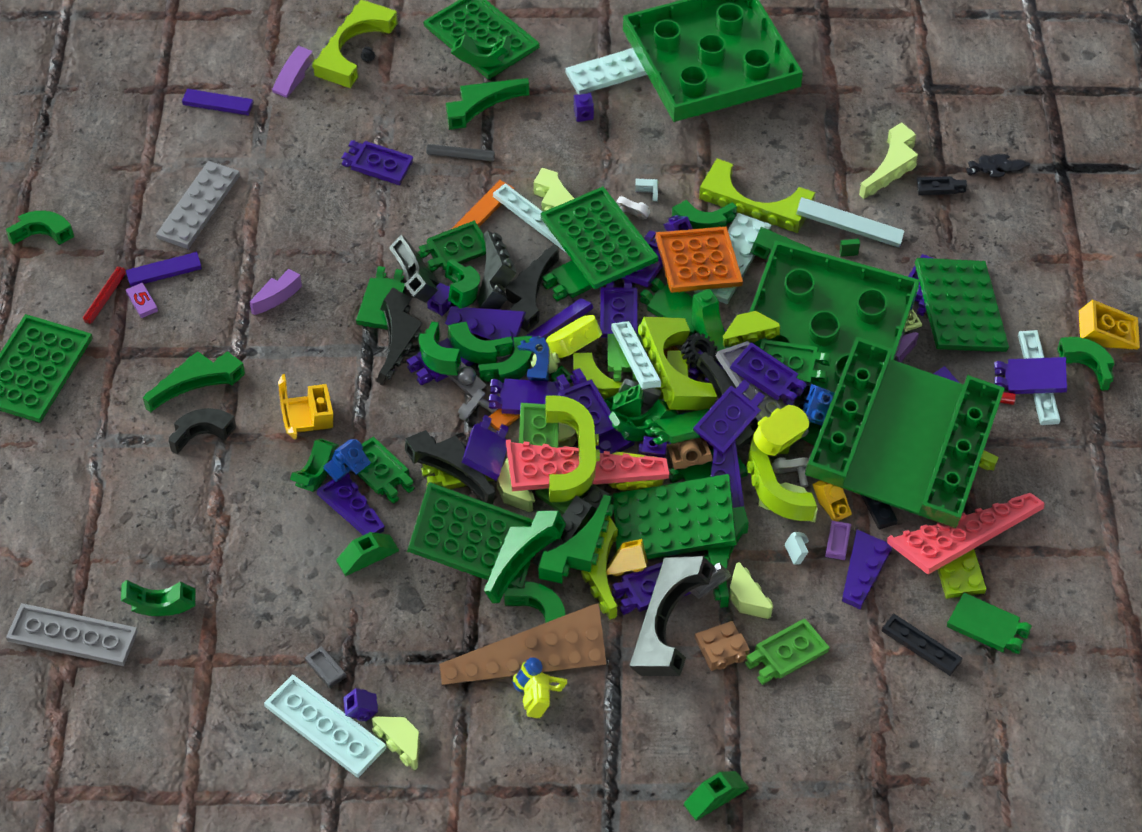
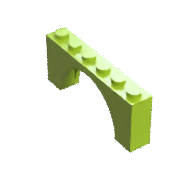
M360 0L354 6L350 15L346 17L342 26L338 27L336 34L330 38L327 46L322 49L318 58L313 61L314 76L351 88L358 79V69L356 64L349 62L343 57L340 52L341 48L349 39L361 33L385 32L390 34L398 23L397 11Z
M718 158L716 159L700 186L699 199L721 207L733 202L737 206V213L788 231L799 232L806 220V217L796 214L800 199L803 197L814 201L815 192L798 187L791 196L781 201L771 203L756 202L742 196L732 185L733 164Z
M643 317L641 324L638 326V334L641 336L643 347L646 349L648 357L661 380L660 388L669 410H703L707 408L710 410L717 399L712 383L699 382L682 375L670 365L664 355L666 348L674 345H683L686 342L690 329L685 318Z
M667 351V361L679 373L688 377L687 359L683 360L682 358L685 354H681V351ZM573 353V370L580 368L587 381L592 379L603 399L612 397L619 392L623 382L614 381L604 375L597 368L592 353ZM662 390L659 399H664Z

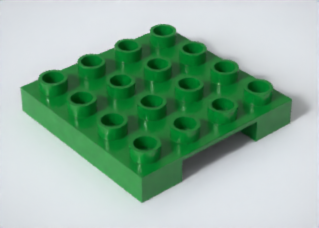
M856 337L808 461L805 475L957 528L1005 388L967 375L964 384L894 361L890 359L893 349Z

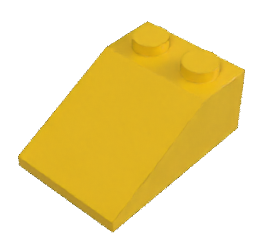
M1091 300L1079 310L1080 338L1089 339L1106 348L1135 350L1140 348L1138 317L1095 300Z

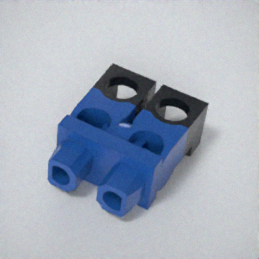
M807 382L802 399L809 402L800 401L798 408L805 412L809 422L822 426L834 392Z

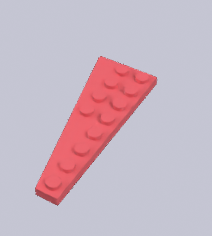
M506 440L512 491L549 489V474L570 473L579 465V448L567 446L556 448L549 446V444L539 446L530 445V442L525 441L522 444ZM604 451V453H600V461H596V473L592 484L669 479L667 458L651 456L632 457L626 453L614 455L610 454L609 451Z
M1027 493L1011 498L1010 501L1004 504H992L991 508L985 510L979 508L975 509V513L966 515L962 513L957 528L939 522L933 526L923 525L920 526V530L913 532L907 530L903 532V535L897 537L891 535L887 538V543L929 575L1044 509L1045 503L1032 493Z

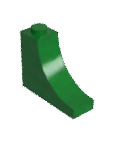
M710 288L694 294L691 325L697 333H700V336L703 333L705 338L709 336L711 338L710 341L715 342L713 346H717L718 349L716 351L729 348L724 347L723 344L725 330L720 317L719 300Z

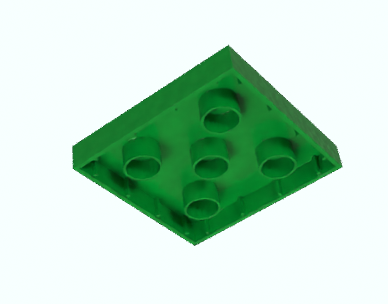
M679 0L623 15V32L673 122L801 87L803 71L759 0Z
M775 240L749 312L757 311L779 323L780 335L771 339H763L818 347L819 353H829L831 358L830 366L820 363L818 365V370L827 372L826 383L812 380V384L835 393L856 337L893 349L890 359L895 361L918 292L920 280ZM762 339L753 344L760 348ZM803 393L801 396H797V398L802 399Z

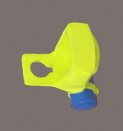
M532 657L522 664L520 671L514 675L512 683L517 691L524 692L525 694L523 696V705L527 716L540 719L550 705V690L562 691L567 684V679L552 677L542 673L543 666L541 661ZM557 682V683H560V684H559V685H556V686H552V685H550L549 683Z

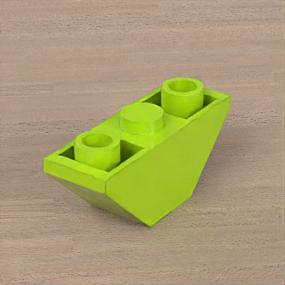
M757 311L739 314L723 335L724 347H732L747 341L754 343L763 338H774L780 335V325L778 322Z

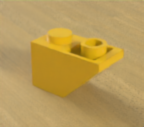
M821 480L812 484L818 502L833 521H840L852 515L843 488Z
M643 539L622 543L607 566V575L620 576L626 571L640 572L647 568L648 561Z

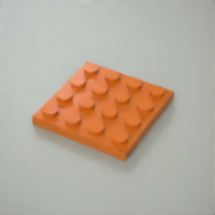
M727 227L656 232L655 239L670 293L742 286L743 279Z

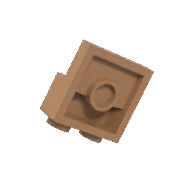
M733 621L695 634V640L711 671L724 669L733 663H741L749 655L750 649L742 633H738Z

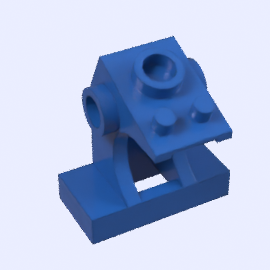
M536 336L530 338L528 343L525 340L520 341L521 345H518L517 348L519 350L531 351L536 354L537 358L535 366L527 370V378L533 381L549 382L550 350L545 338ZM542 347L543 350L538 352V348Z
M350 439L335 450L332 460L326 463L323 468L337 482L350 471L357 475L370 465L371 462L363 452L362 444L358 440Z

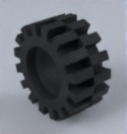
M700 333L691 335L681 347L683 349L681 354H685L682 357L683 360L687 359L686 364L691 363L692 368L696 366L697 370H700L696 365L700 354L696 351L695 347L716 359L715 355L718 352L716 351L718 348L713 346L715 342H711L709 336L705 338L703 333L701 336Z

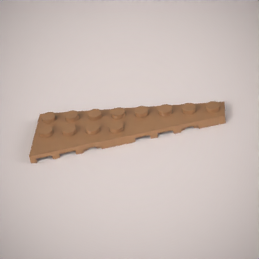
M599 604L588 606L440 663L442 685L511 677L517 674L522 668V664L532 657L541 661L543 666L542 673L606 665Z

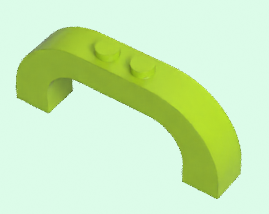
M546 396V423L567 424L578 435V467L566 474H549L550 502H564L574 499L575 496H581L592 485L596 473V461H600V450H596V446H599V434H595L593 418L581 403L564 396Z
M753 438L747 457V471L751 474L752 486H755L761 502L772 512L782 517L798 521H813L817 505L812 492L797 493L783 488L776 479L768 457L769 455L758 449ZM790 446L778 454H788Z

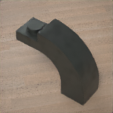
M213 408L198 409L183 415L174 423L176 432H173L168 440L171 452L178 454L190 439L200 434H213L226 440L236 428L234 415Z

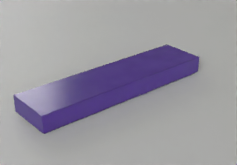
M187 89L182 99V104L186 106L249 115L254 104L253 99L193 89Z
M195 252L128 269L126 274L130 287H133L140 283L146 284L201 270L202 267L198 254Z
M580 298L526 336H532V338L540 336V338L544 337L546 340L551 334L591 311L593 305L591 302Z

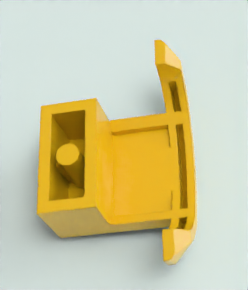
M283 374L278 382L286 433L295 440L297 439V432L333 428V410L327 384L308 386V396L288 398L286 377Z

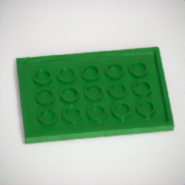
M458 0L423 21L424 27L451 49L455 41L464 34H467L474 41L483 45L495 44L508 35L512 39L511 48L501 64L493 67L471 65L488 80L540 48V43L487 0Z
M600 187L540 213L542 221L594 290L658 262L657 254L604 187Z
M916 258L915 266L936 349L1007 352L1009 345L986 261Z
M25 314L0 352V411L41 423L92 341V334Z
M729 474L613 493L615 498V526L618 529V536L616 537L617 551L622 543L643 539L647 559L737 545Z
M429 482L407 552L489 580L492 568L496 563L510 527H531L533 519ZM531 559L513 578L508 588H523Z

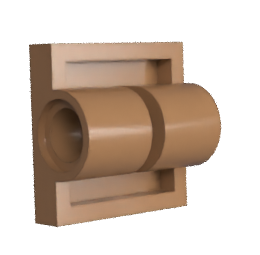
M702 437L667 445L674 470L686 469L688 466L703 465L713 461L708 444Z

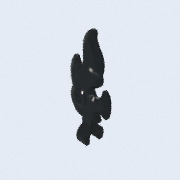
M1006 154L982 155L979 158V163L969 161L968 165L970 168H966L968 175H974L982 171L983 173L990 172V177H1002L1005 173L998 171L997 168H1001L1005 172H1015L1030 166V163L1021 159L1008 160L1010 156Z

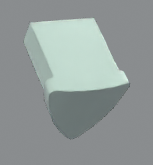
M636 179L635 192L653 193V201H658V179Z
M793 532L784 545L794 565L801 564L808 554L805 543L809 542V540L802 532Z

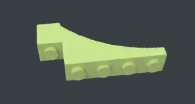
M902 122L889 130L887 139L889 150L883 163L869 178L861 183L859 195L863 199L874 195L879 189L888 186L890 182L899 179L903 174L912 171L916 167L918 154L912 150L915 145L916 134Z
M541 168L534 181V194L544 197L541 202L543 212L575 199L560 182L558 172Z

